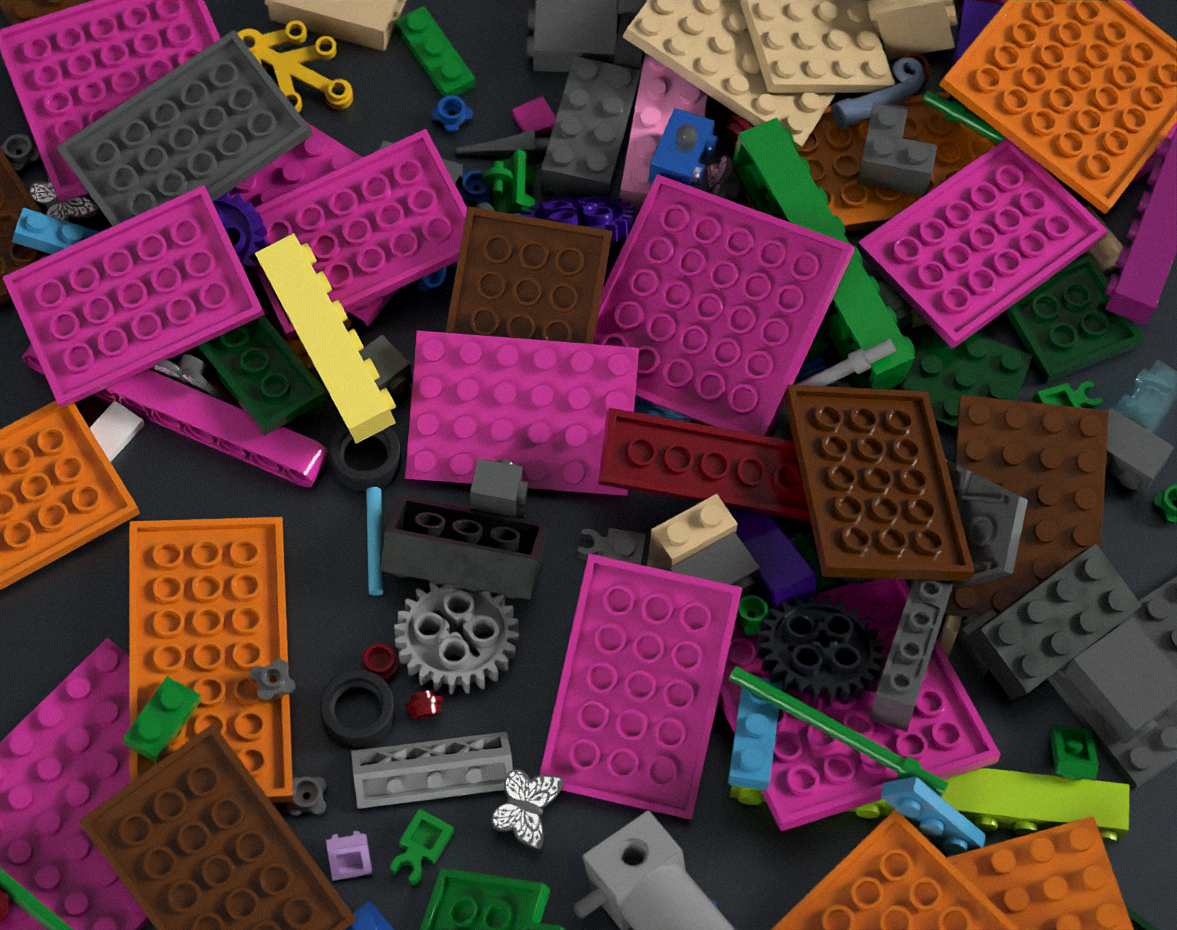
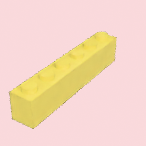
M293 233L256 252L255 255L355 443L357 444L395 424L396 422L390 410L396 408V405L387 388L379 390L375 380L379 379L380 376L372 360L368 358L363 361L358 352L364 349V346L355 329L347 331L343 322L348 317L339 300L331 302L327 295L328 292L332 291V288L324 272L315 273L312 264L316 263L317 260L308 243L300 245Z

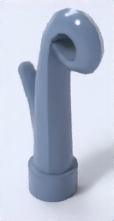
M901 58L893 65V72L901 83L855 99L846 98L832 104L831 114L837 127L844 130L858 124L859 120L870 118L873 103L907 109L908 113L909 108L907 106L895 104L911 96L922 86L925 80L922 65L913 58ZM904 69L909 70L912 75L907 74Z

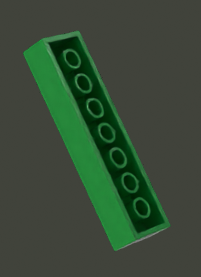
M776 117L739 133L733 156V170L755 209L850 244L845 236L843 222L837 215L833 216L828 207V198L824 189L821 186H816L811 177V169L807 160L803 156L800 157L795 150L794 139L789 129L783 128ZM853 245L855 251L821 325L841 361L848 359V354L860 348L864 351L890 338L896 352L870 364V369L858 375L856 372L849 375L857 388L892 390L903 385L915 359V349L911 340L907 336L903 337L897 327V317L893 309L889 305L885 306L879 295L880 289L877 281L872 275H867L862 266L861 254L857 247Z

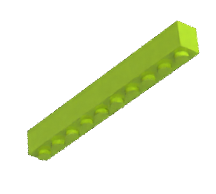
M978 768L944 779L949 784L941 798L981 831L989 832L996 831L998 828L1012 829L1015 834L1025 836L1094 816L1103 844L1111 845L1117 841L1120 842L1129 830V784L1086 779L1072 780L1060 776L989 768ZM730 785L729 797L738 798V801L743 804L757 805L762 803V801H766L761 789ZM884 799L847 811H854L856 815L863 818H877L880 815H890L895 808Z

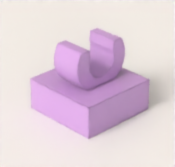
M353 831V836L341 838L338 837V834H334L330 840H326L332 881L372 874L366 833L361 834L359 831Z

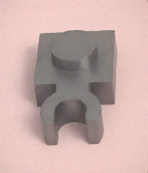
M609 528L607 537H601L593 529H582L581 540L590 541L593 543V546L591 548L578 547L577 557L587 561L588 554L641 565L646 534Z

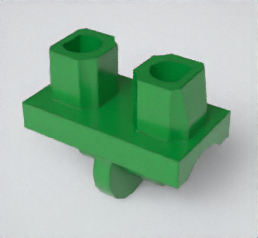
M517 149L511 158L495 161L492 168L486 169L483 172L482 182L485 186L492 189V194L494 195V211L524 215V210H530V206H535V199L525 194V190L531 187L536 180V169L526 164V152Z

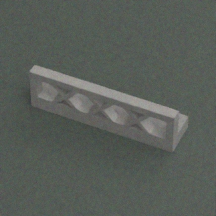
M507 731L351 751L358 809L504 790L505 778L513 770ZM500 746H501V748L487 749V750L484 749V748H492V747H500ZM378 762L377 764L361 765L366 763Z

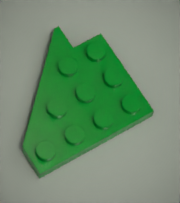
M445 868L440 869L420 930L565 929L562 926L540 923L551 890L544 883Z

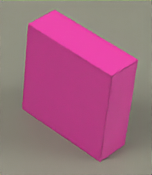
M543 96L512 109V116L522 132L534 129L535 138L552 132L556 117Z

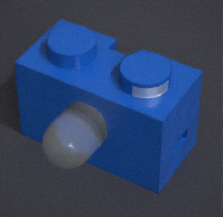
M674 108L650 162L648 183L653 184L658 174L691 187L693 184L699 185L706 165L702 164L705 156L711 157L716 147L718 137L713 136L715 121Z

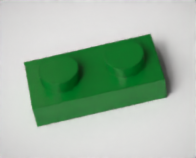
M167 676L123 737V745L158 763L200 704L201 694Z
M1052 724L1050 742L1056 774L1063 775L1072 780L1096 779L1099 765L1091 729Z

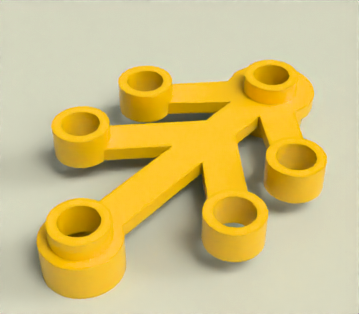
M294 20L289 22L284 30L263 35L254 29H244L237 33L244 43L247 41L255 43L249 50L260 64V60L273 66L280 90L288 100L293 99L297 101L294 108L298 113L301 111L302 102L300 95L294 90L291 76L324 93L327 104L335 110L346 109L352 103V87L347 81L343 79L331 81L300 64L317 59H332L336 54V43L331 37L322 36L316 41L315 45L278 53L270 48L288 42L301 44L305 41L307 33L306 27L302 22ZM293 29H300L302 31L299 36L290 34ZM327 44L332 49L328 52H323L320 50V47ZM335 88H343L345 90L341 95H335L332 91Z

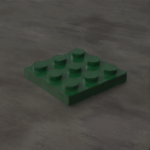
M1092 254L1072 261L1005 310L1006 315L1029 354L1033 355L1032 359L1046 383L1141 346L1144 340L1131 319L1105 309L1110 296L1104 294L1109 281Z
M928 324L902 390L928 391L937 428L956 435L959 397L967 395L1016 401L1033 355L977 334L971 335L952 349Z

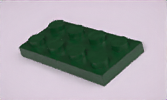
M264 315L194 347L264 436L327 400L325 389Z

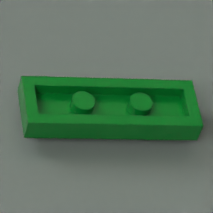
M424 6L395 20L396 30L443 97L457 96L476 86L475 77Z

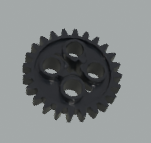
M813 594L809 595L807 603H803L798 596H795L792 606L782 601L779 610L771 609L768 619L763 620L756 643L759 646L757 658L764 659L761 667L762 671H772L769 681L774 683L782 680L784 684L781 691L785 693L791 689L796 690L797 700L802 699L804 695L810 696L811 705L815 706L818 698H824L827 706L831 707L834 698L837 697L843 705H846L850 695L859 700L863 690L869 692L873 682L877 681L884 660V655L881 654L884 644L876 640L879 631L878 629H867L870 621L868 617L859 620L856 618L857 608H853L848 612L843 610L844 601L842 600L836 606L830 605L829 596H825L822 603H817Z

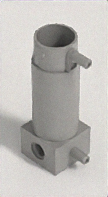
M649 810L583 855L591 893L573 905V910L579 918L586 917L602 906L620 930H628L631 927L634 930H734L686 873L682 849Z

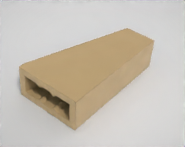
M264 0L265 5L268 6L271 21L287 25L289 22L297 20L302 22L308 31L384 52L394 31L395 20L400 17L406 0Z

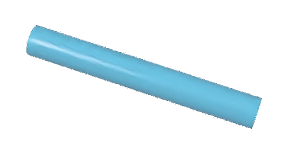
M370 487L366 490L368 589L370 595L379 596L384 593L383 571H380L383 551L381 489Z

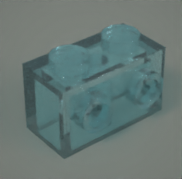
M1158 359L1150 371L1145 368L1141 370L1132 385L1136 388V391L1132 396L1125 394L1115 408L1116 411L1153 434L1177 402V371Z

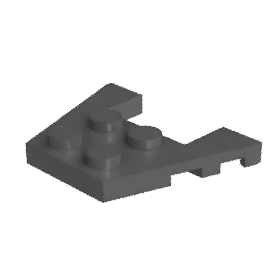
M945 459L954 493H958L956 502L975 571L970 581H945L953 583L951 590L953 591L1012 575L1028 500ZM907 579L906 581L910 589L914 579Z

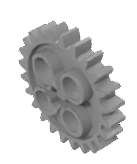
M429 582V593L417 589V602L411 599L405 600L406 611H398V623L400 624L394 625L395 637H397L395 639V649L400 651V664H407L409 676L420 672L419 684L423 685L431 679L433 680V687L436 692L442 684H448L450 694L454 693L456 685H462L465 693H469L470 683L475 682L481 689H484V678L486 676L497 681V668L508 671V658L516 657L515 645L519 644V633L516 632L518 631V619L513 618V606H505V595L501 594L493 598V592H474L466 587L452 584H444L443 587L438 588L436 584ZM455 609L466 610V612L459 614L453 613L452 611ZM428 630L437 632L436 634L430 636L422 634L423 632ZM480 634H488L491 637L488 639H480L476 636ZM469 650H470L472 653H474L475 655H477L478 657L473 656V655L469 652ZM450 656H459L462 658L458 661L447 660V658Z

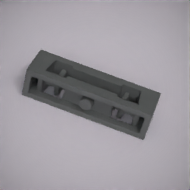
M913 580L875 695L869 720L907 732L953 583L945 580Z

